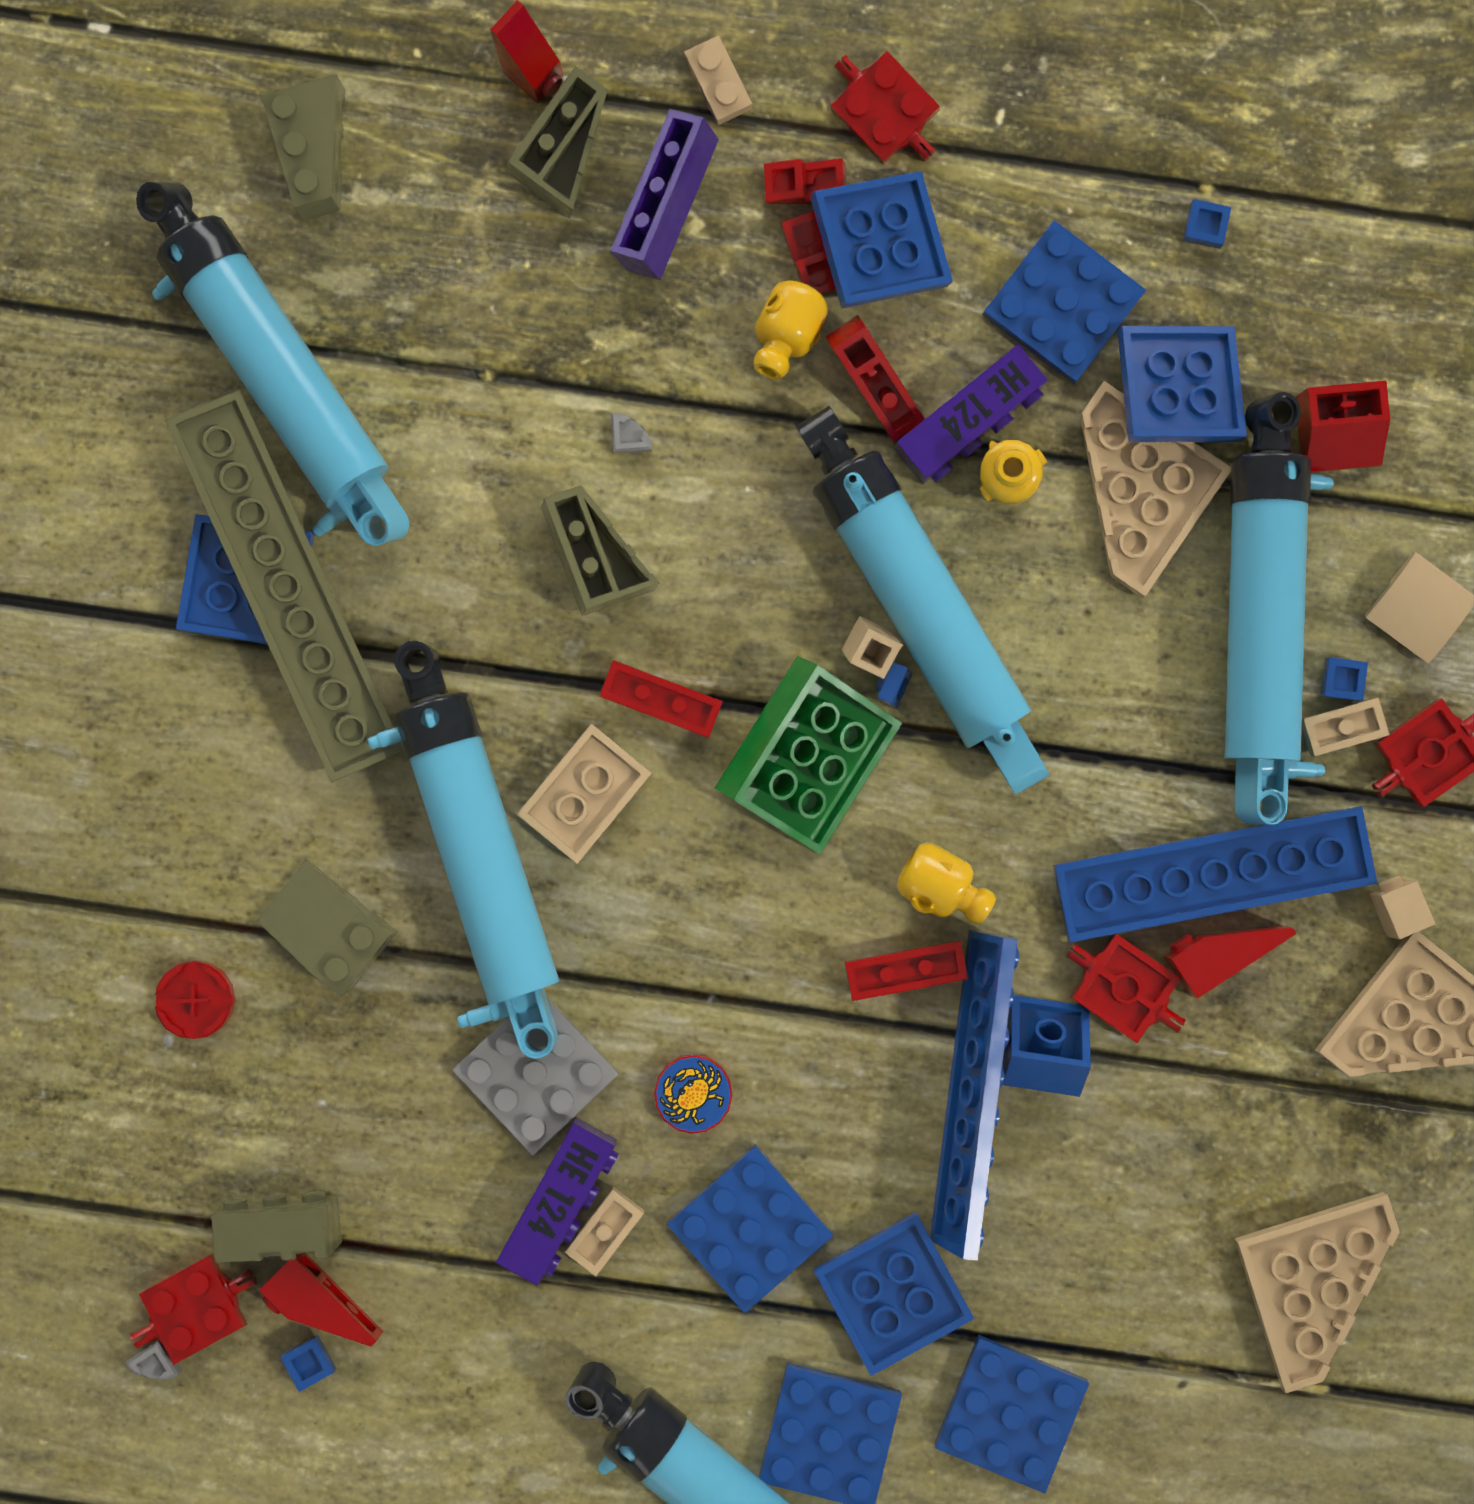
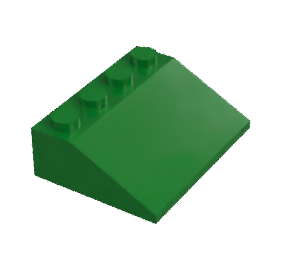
M797 656L716 784L715 789L816 853L821 854L902 725V722L819 665Z

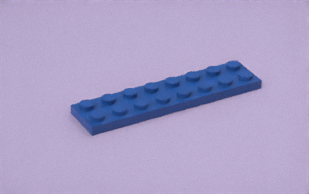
M1362 806L1284 820L1273 825H1258L1053 865L1068 942L1378 884Z
M969 930L965 957L968 980L962 981L930 1234L932 1242L966 1260H978L979 1248L984 1241L982 1221L984 1208L989 1201L987 1181L989 1168L994 1161L992 1141L994 1128L999 1121L997 1101L999 1088L1004 1081L1002 1062L1004 1049L1009 1041L1007 1022L1009 1009L1014 1001V991L1012 988L1013 974L1019 961L1018 939Z

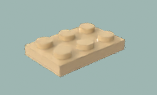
M591 724L517 815L576 864H579L652 773Z

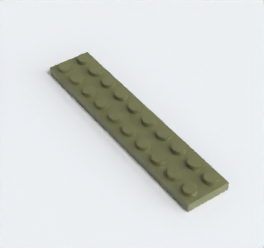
M240 390L166 419L165 422L331 783L404 751L401 742L376 749H371L368 744L369 737L394 727Z

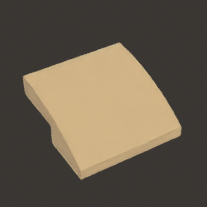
M1414 551L1389 581L1390 585L1366 612L1365 617L1429 664L1473 608L1474 594Z

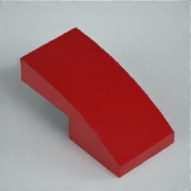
M843 158L804 163L802 159L764 163L766 203L812 204L810 196L814 191L847 185L845 161Z
M814 210L781 221L780 225L800 282L809 285L820 294L836 289Z

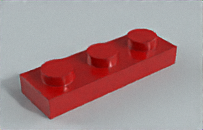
M615 660L612 661L599 695L603 699L707 738L711 735L723 703L721 700Z
M960 940L844 962L852 1001L968 980Z

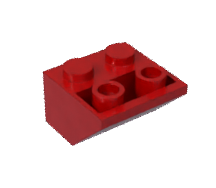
M1386 380L1309 387L1295 397L1301 410L1300 421L1298 422L1301 454L1311 458V473L1382 466L1391 420Z

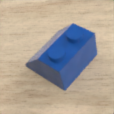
M1014 995L1013 1005L1009 1009L1007 1028L1009 1030V1041L1003 1054L1004 1081L1002 1085L1080 1097L1091 1069L1089 1011L1077 1004Z

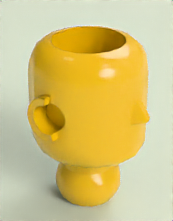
M793 280L779 282L771 290L755 324V336L764 345L763 348L758 350L753 359L754 369L758 373L773 380H780L789 371L790 357L805 356L818 343L821 338V329L827 318L828 308L826 300L817 290L807 284Z
M1004 440L999 443L991 441L989 443L990 449L986 452L980 466V482L982 486L979 489L982 492V496L987 502L993 500L1003 505H1018L1027 501L1037 492L1042 481L1043 466L1047 464L1044 455L1040 449L1035 451L1030 445L1019 440Z
M922 843L914 850L897 882V890L900 895L909 900L917 911L926 914L931 913L938 917L950 916L958 909L964 913L968 921L982 924L996 901L994 893L989 889L976 888L971 885L974 871L969 863L934 843Z

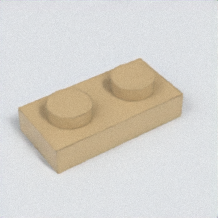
M719 35L684 51V58L717 125L752 109V102Z
M1373 698L1303 718L1301 725L1310 757L1390 735L1379 698Z
M613 1187L566 1248L565 1253L594 1276H597L642 1217L644 1210Z

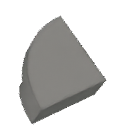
M611 413L614 454L652 452L650 438L639 423L626 415Z
M159 1340L125 1362L126 1366L134 1374L151 1379L168 1380L182 1372L178 1363L173 1365L164 1345Z

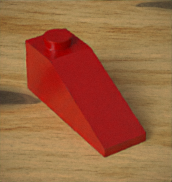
M516 0L490 31L503 73L538 104L544 96L550 97L558 90L562 83L561 77L563 72L560 60L524 5Z
M856 315L825 336L893 442L925 420L859 315Z
M1278 925L1199 934L1193 937L1190 934H1186L1171 943L1169 947L1172 951L1163 957L1173 972L1181 978L1180 983L1188 995L1198 999L1296 935V932L1292 927Z
M307 1253L296 1254V1259L288 1260L259 1289L264 1295L263 1301L266 1306L276 1314L282 1313L289 1320L370 1347L377 1342L383 1333V1330Z

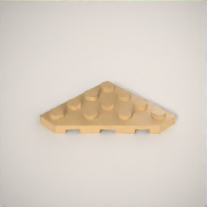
M1103 381L1079 416L1110 576L1144 598L1231 472V467L1195 442H1128L1124 394Z
M1420 932L1409 935L1400 942L1315 1051L1349 1077L1380 1072L1391 1073L1419 1070L1436 1066L1448 1067L1474 1064V976Z
M1380 1192L1234 1238L1281 1389L1285 1393L1315 1385L1325 1380L1331 1368L1329 1363L1338 1346H1342L1356 1319L1354 1314L1364 1295L1368 1296L1381 1270L1380 1264L1389 1246L1393 1247L1400 1233L1388 1194Z

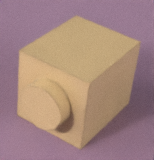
M859 616L841 650L849 663L884 679L903 644L893 631Z
M1395 876L1378 884L1380 890L1369 894L1388 938L1400 940L1436 924L1417 880H1403L1401 876Z

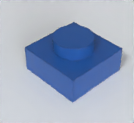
M1193 199L1190 203L1182 241L1220 249L1224 245L1232 207Z
M1333 657L1325 658L1320 697L1356 702L1363 701L1368 662Z
M893 662L885 678L879 677L876 691L879 694L877 698L883 704L897 709L912 677L911 671L907 667Z
M318 1334L283 1353L280 1357L299 1392L333 1374L337 1369Z

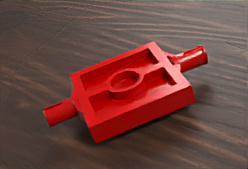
M888 51L870 67L862 71L851 62L847 55L842 56L841 61H837L834 67L849 81L846 90L830 105L831 110L883 165L897 151L907 148L909 145L924 162L927 161L929 156L931 157L935 153L936 149L925 140L921 133L925 124L940 111V106Z
M1442 698L1437 699L1389 732L1390 735L1382 737L1375 742L1374 745L1386 760L1390 771L1372 784V788L1377 790V795L1384 797L1385 794L1400 785L1408 791L1418 807H1425L1474 772V736L1472 734L1474 733V714L1463 721L1452 713Z
M1112 934L1104 948L1094 956L1076 943L1070 949L1082 958L1072 951H1068L1066 957L1085 969L1081 982L1070 998L1133 1042L1138 1043L1148 1027L1158 1020L1175 1033H1178L1181 1027L1169 1018L1184 1026L1186 1019L1167 1008L1170 994L1181 978L1118 934Z
M211 1254L139 1293L149 1314L150 1324L130 1334L131 1341L146 1334V1337L133 1343L134 1347L139 1349L157 1338L164 1345L173 1365L248 1325L239 1308L237 1294L257 1284L256 1277L241 1284V1281L251 1277L254 1273L248 1269L246 1272L230 1280L221 1272L217 1262H215L214 1255Z

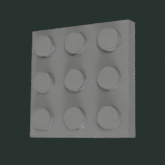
M548 996L547 999L558 1030L557 1045L548 1055L534 1059L522 1053L510 1017H507L452 1070L532 1156L619 1074L616 1068ZM535 1028L529 1033V1041L535 1048H545L548 1045V1036L542 1029Z

